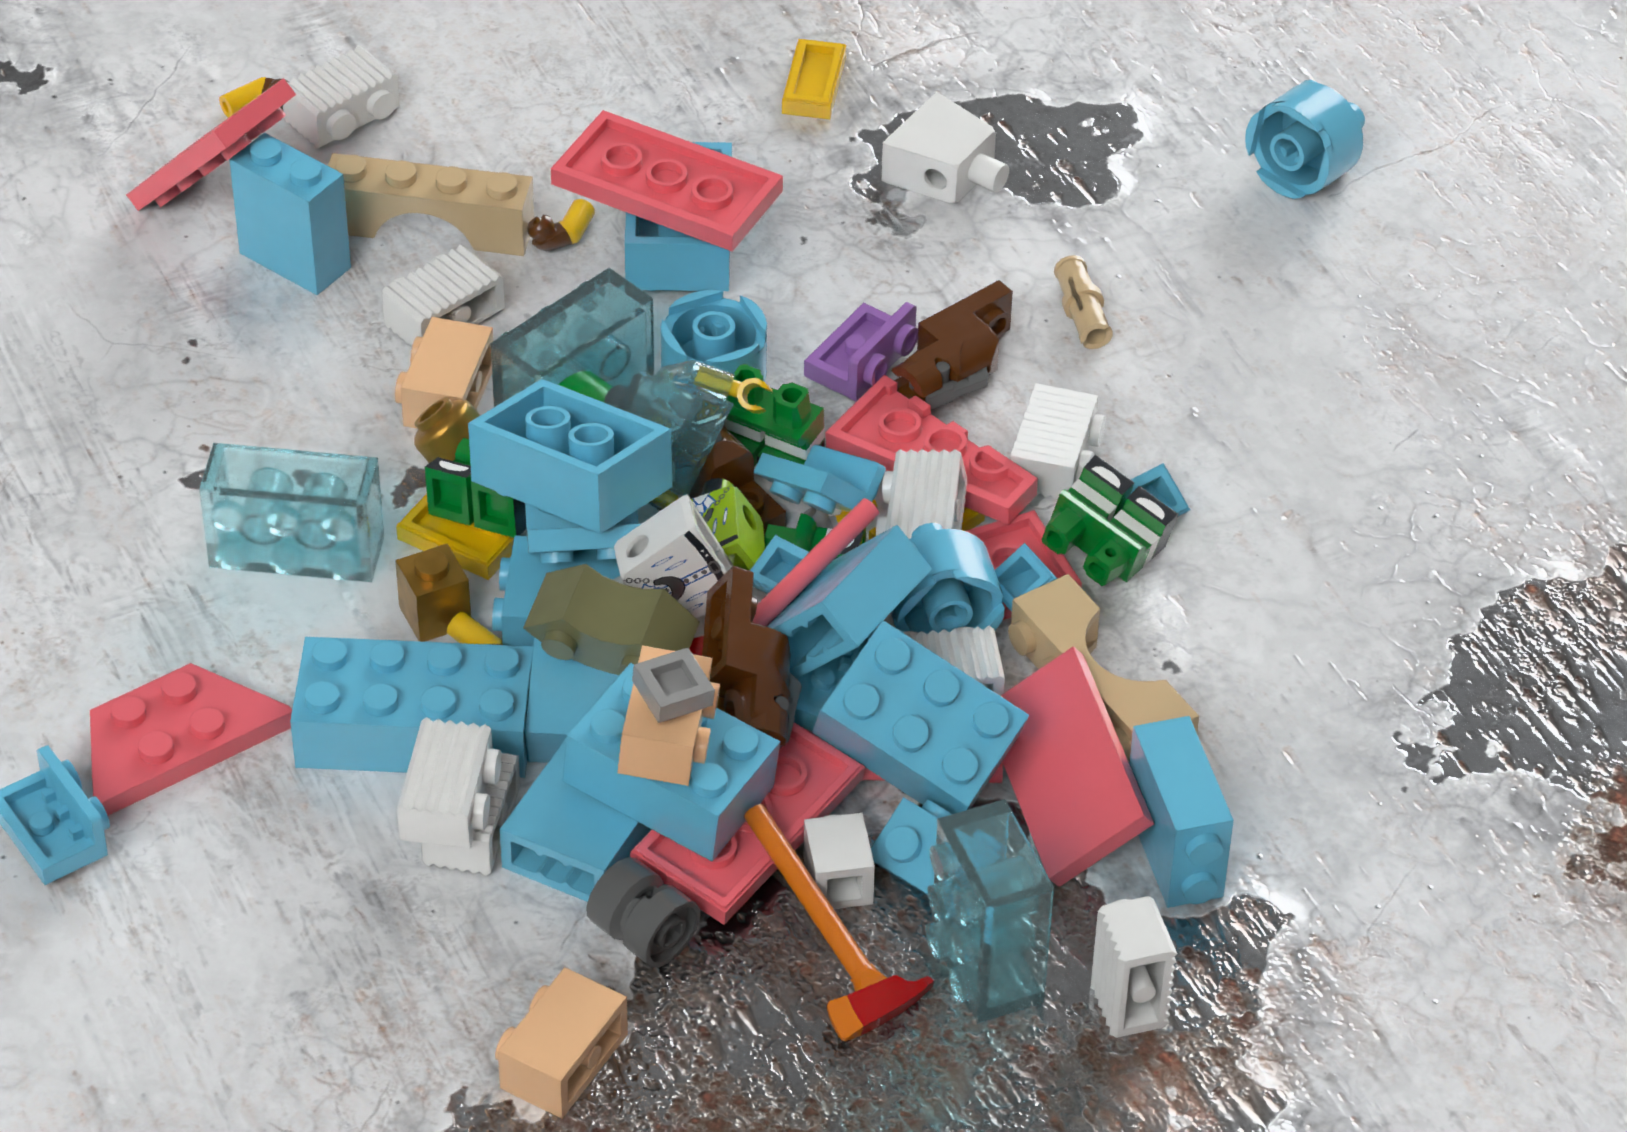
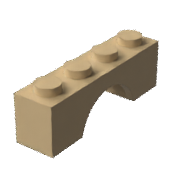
M332 153L328 166L342 173L344 177L349 236L374 238L379 228L387 220L402 214L421 213L441 218L455 226L464 234L475 251L517 256L525 255L530 239L527 227L534 218L533 176Z
M1069 574L1012 600L1011 625L1008 628V634L1014 649L1020 655H1026L1038 669L1073 646L1081 652L1088 664L1128 762H1130L1133 726L1190 716L1196 732L1198 731L1199 715L1167 680L1135 681L1125 679L1105 670L1093 659L1091 653L1097 647L1100 608Z

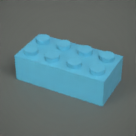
M305 637L290 720L295 768L407 773L421 721L428 717L433 722L440 719L444 723L451 720L458 724L462 721L466 725L475 723L479 727L486 724L491 728L492 748L501 750V753L518 755L520 778H525L528 760L525 728L533 646Z

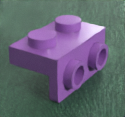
M863 302L804 360V376L857 401L884 374H887L888 369L901 356L909 355L914 349L918 340V328H916L917 307L909 302H905L891 316Z

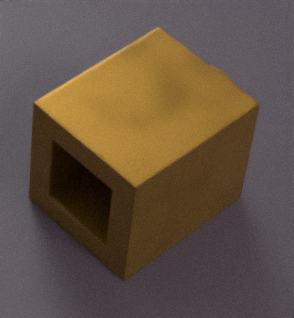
M448 543L395 560L399 607L418 641L426 642L447 635V627L450 621L459 612L464 611L471 616L469 579Z

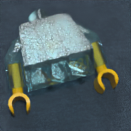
M689 360L663 366L656 375L640 371L633 376L628 387L618 384L608 391L604 403L671 428L673 487L650 501L649 505L661 511L679 499V494L683 496L688 494L689 496L734 405L726 400L727 396L730 395L738 398L741 406L751 413L761 414L766 410L756 405H750L747 396L749 391L755 387H762L767 391L773 392L768 384L758 378H749L740 382L734 380L735 374L696 360Z

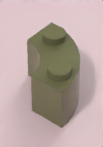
M582 564L546 573L523 629L542 642V649L554 658L560 660L572 659L597 670L620 675L630 663H638L642 645L671 651L690 648L700 621L664 588L642 589L623 585L601 575L589 565Z

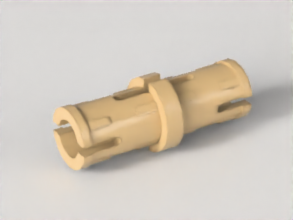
M1072 255L1062 258L1056 263L1054 274L1064 294L1062 298L1063 309L1067 317L1074 320L1081 344L1083 343V346L1087 349L1101 348L1110 342L1113 331L1108 325L1102 309L1104 306L1103 295L1099 287L1092 284L1087 271V265L1080 256Z

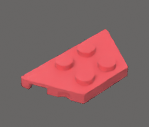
M189 663L90 710L93 796L100 800L109 816L290 729L292 709L289 705Z

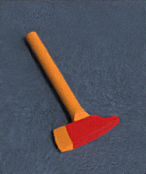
M763 804L755 805L745 813L744 819L851 977L850 980L853 983L855 992L829 1001L826 1007L831 1024L842 1041H849L862 1036L895 1018L920 1000L933 987L935 980L930 976H925L916 981H908L897 975L887 978L876 969L866 958Z

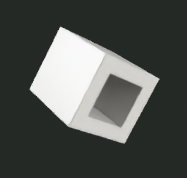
M863 813L827 815L820 818L804 819L803 859L805 867L833 909L873 905L875 865Z

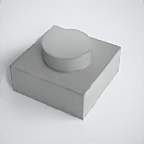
M689 648L634 664L632 681L658 723L713 706L715 689Z

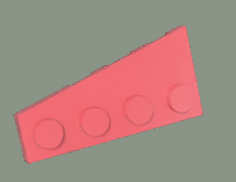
M885 374L825 432L826 448L875 461L883 465L886 471L894 470L895 455L900 449L905 452L911 449L916 452L922 449L930 452L932 449L938 452L943 449L948 452L954 449L961 452L967 475L964 507L1007 525L1037 496L1038 478L991 446L979 447L968 440V431L956 422L952 421L946 425L931 414V406L916 395L908 399L897 391V382Z

